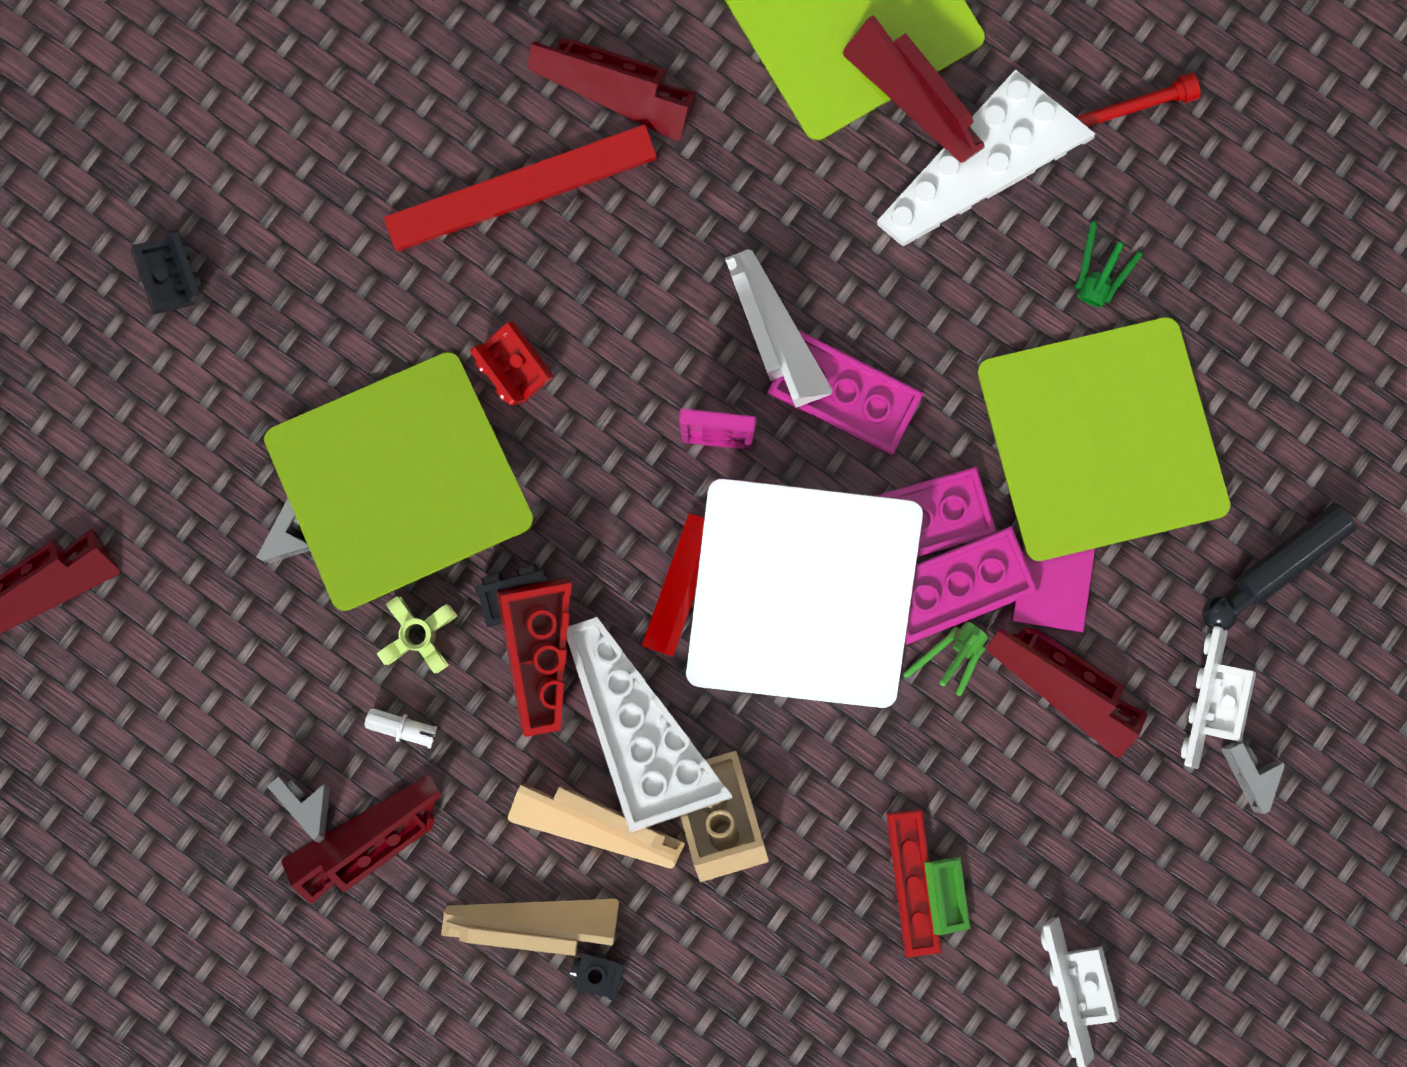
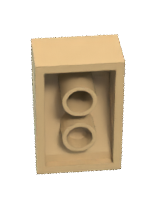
M737 751L706 759V762L733 798L681 815L691 857L700 882L769 862Z

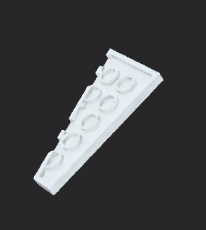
M1015 69L972 116L974 122L970 127L984 142L985 148L964 163L959 162L943 148L877 220V225L904 247L939 227L940 223L958 213H964L971 209L972 205L986 197L990 198L1017 183L1053 159L1057 160L1076 146L1084 145L1094 139L1095 133Z
M595 617L569 626L567 628V641L630 833L733 798L600 620Z

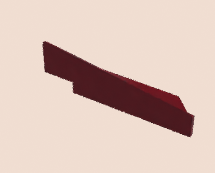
M874 15L868 18L844 48L843 56L959 162L964 163L985 148L984 142L970 127L974 122L970 112L910 37L905 33L893 42Z
M570 38L559 39L557 46L554 48L537 41L532 42L528 59V69L675 141L681 140L697 92L663 84L667 69Z
M92 528L65 550L53 539L0 575V634L120 574L118 565Z
M1000 628L989 642L986 650L1114 757H1121L1139 737L1148 714L1120 700L1125 686L1035 628H1024L1019 634H1010L1004 628Z
M430 775L423 777L326 833L325 838L320 843L312 841L284 857L282 865L291 886L310 905L320 898L333 884H336L345 892L432 829L435 819L432 812L435 800L441 798V792L434 779Z

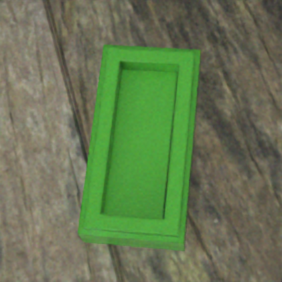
M949 857L924 862L934 934L944 935L970 929L961 858Z

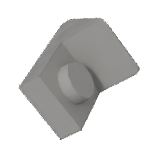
M289 499L286 500L256 558L262 561L272 563L310 551L306 541L294 536L296 529L300 531L301 528Z
M1231 742L1221 747L1253 812L1261 814L1269 812L1285 763L1273 761L1256 769L1255 766L1258 765V760L1248 745L1244 746L1241 742Z
M277 777L267 786L314 841L320 843L325 838L330 793L328 786L323 784L305 801L301 800L305 793L292 779L286 782Z

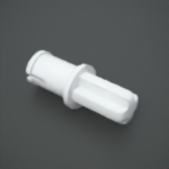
M374 708L369 710L365 720L366 729L396 737L397 742L403 739L427 746L430 749L438 727L407 719L408 715L406 714L401 717Z

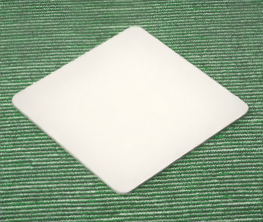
M717 479L713 481L709 486L686 670L688 681L692 685L702 688L878 708L891 706L895 702L898 692L923 517L921 507L911 500L732 479Z

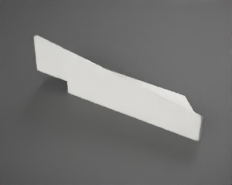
M745 250L725 258L770 381L784 376L795 408L831 395V386L753 251Z

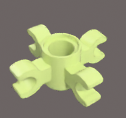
M396 596L387 602L388 609L401 624V627L399 629V639L377 653L383 664L390 665L407 651L414 650L422 654L434 674H438L448 667L449 664L437 650L434 642L436 631L458 617L453 608L446 604L430 617L422 620L414 617L401 596ZM416 625H421L426 631L425 640L419 645L413 644L409 638L410 630Z

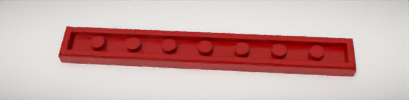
M642 125L385 216L384 220L396 252L655 161L657 156L646 126Z

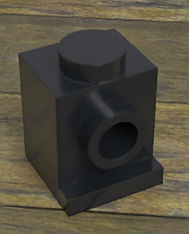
M585 949L582 958H574L569 978L576 980L574 989L615 1001L626 960ZM599 970L602 973V979L598 982L592 981L589 978V972Z

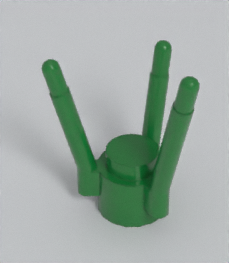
M1092 221L1087 235L1080 276L1075 288L1080 290L1077 295L1080 300L1089 305L1103 308L1105 302L1110 303L1115 291L1133 270L1143 254L1138 251L1110 285L1112 280L1108 277L1124 247V242L1119 241L1102 273L1092 272L1091 276L1087 277L1097 223Z

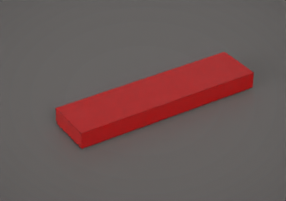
M688 514L642 643L643 647L672 657L674 656L696 593L705 517Z
M922 809L886 813L905 957L942 953L940 937L935 935L933 931L924 862H929Z

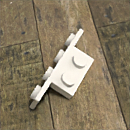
M1214 626L1212 634L1208 633L1205 639L1204 654H1207L1205 668H1200L1197 675L1196 687L1200 689L1198 702H1193L1190 709L1189 723L1193 724L1190 738L1186 737L1184 739L1181 757L1185 758L1184 765L1196 769L1200 765L1206 735L1242 742L1256 676L1254 671L1221 665L1228 631H1224L1222 627Z
M1059 917L1051 918L1043 925L1041 941L1045 951H1049L1052 962L1050 977L1055 987L1058 986L1061 998L1059 1012L1063 1022H1067L1070 1034L1068 1037L1069 1052L1073 1058H1076L1078 1067H1087L1094 1059L1087 1025L1116 1022L1120 1015L1102 946L1068 952Z

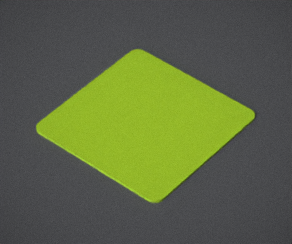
M725 0L804 132L813 140H822L891 100L843 56L844 48L872 15L877 18L893 42L906 33L937 72L980 48L985 37L981 26L964 0Z
M1171 318L1151 320L986 359L980 364L978 368L979 382L1026 554L1032 560L1045 561L1222 518L1229 512L1230 500L1181 330L1175 320Z
M453 353L440 354L270 428L264 437L267 450L333 605L342 611L354 609L527 531L533 523V515L469 378L460 359Z

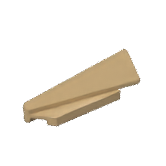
M521 784L508 815V820L512 823L667 868L675 866L685 845L684 842L650 826L630 833L623 813L563 785L558 788L555 797L528 784Z
M617 899L448 905L444 910L441 935L459 937V941L472 944L575 956L578 951L579 941L605 945L614 944L619 901Z

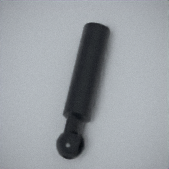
M1333 503L1237 577V586L1223 597H1214L1208 600L1202 611L1204 623L1212 630L1214 626L1222 627L1224 631L1232 628L1237 621L1238 615L1252 604L1256 606L1263 604L1354 533L1357 527L1352 517L1338 504Z

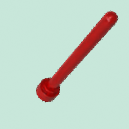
M1190 72L1178 76L1177 81L1172 82V86L1075 116V118L1085 126L1090 127L1174 99L1177 102L1183 101L1188 103L1200 99L1199 82L1196 75Z

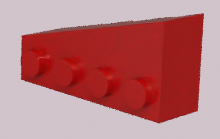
M568 578L496 590L519 723L525 737L561 729L563 677L566 664L569 600L572 582Z

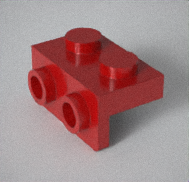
M514 321L507 322L484 344L475 345L470 350L475 358V364L478 369L488 375L496 386L495 390L498 396L511 406L528 401L554 378V375Z

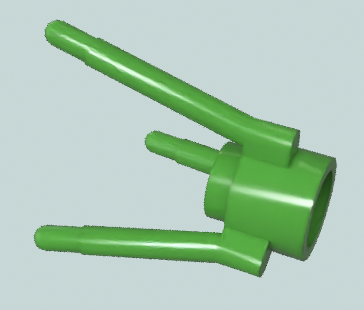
M965 621L961 628L954 626L946 637L913 663L912 666L904 671L903 675L906 678L910 677L954 640L955 642L952 647L958 654L939 683L941 686H945L964 658H970L956 690V694L961 696L980 656L986 650L983 645L989 637L980 628Z

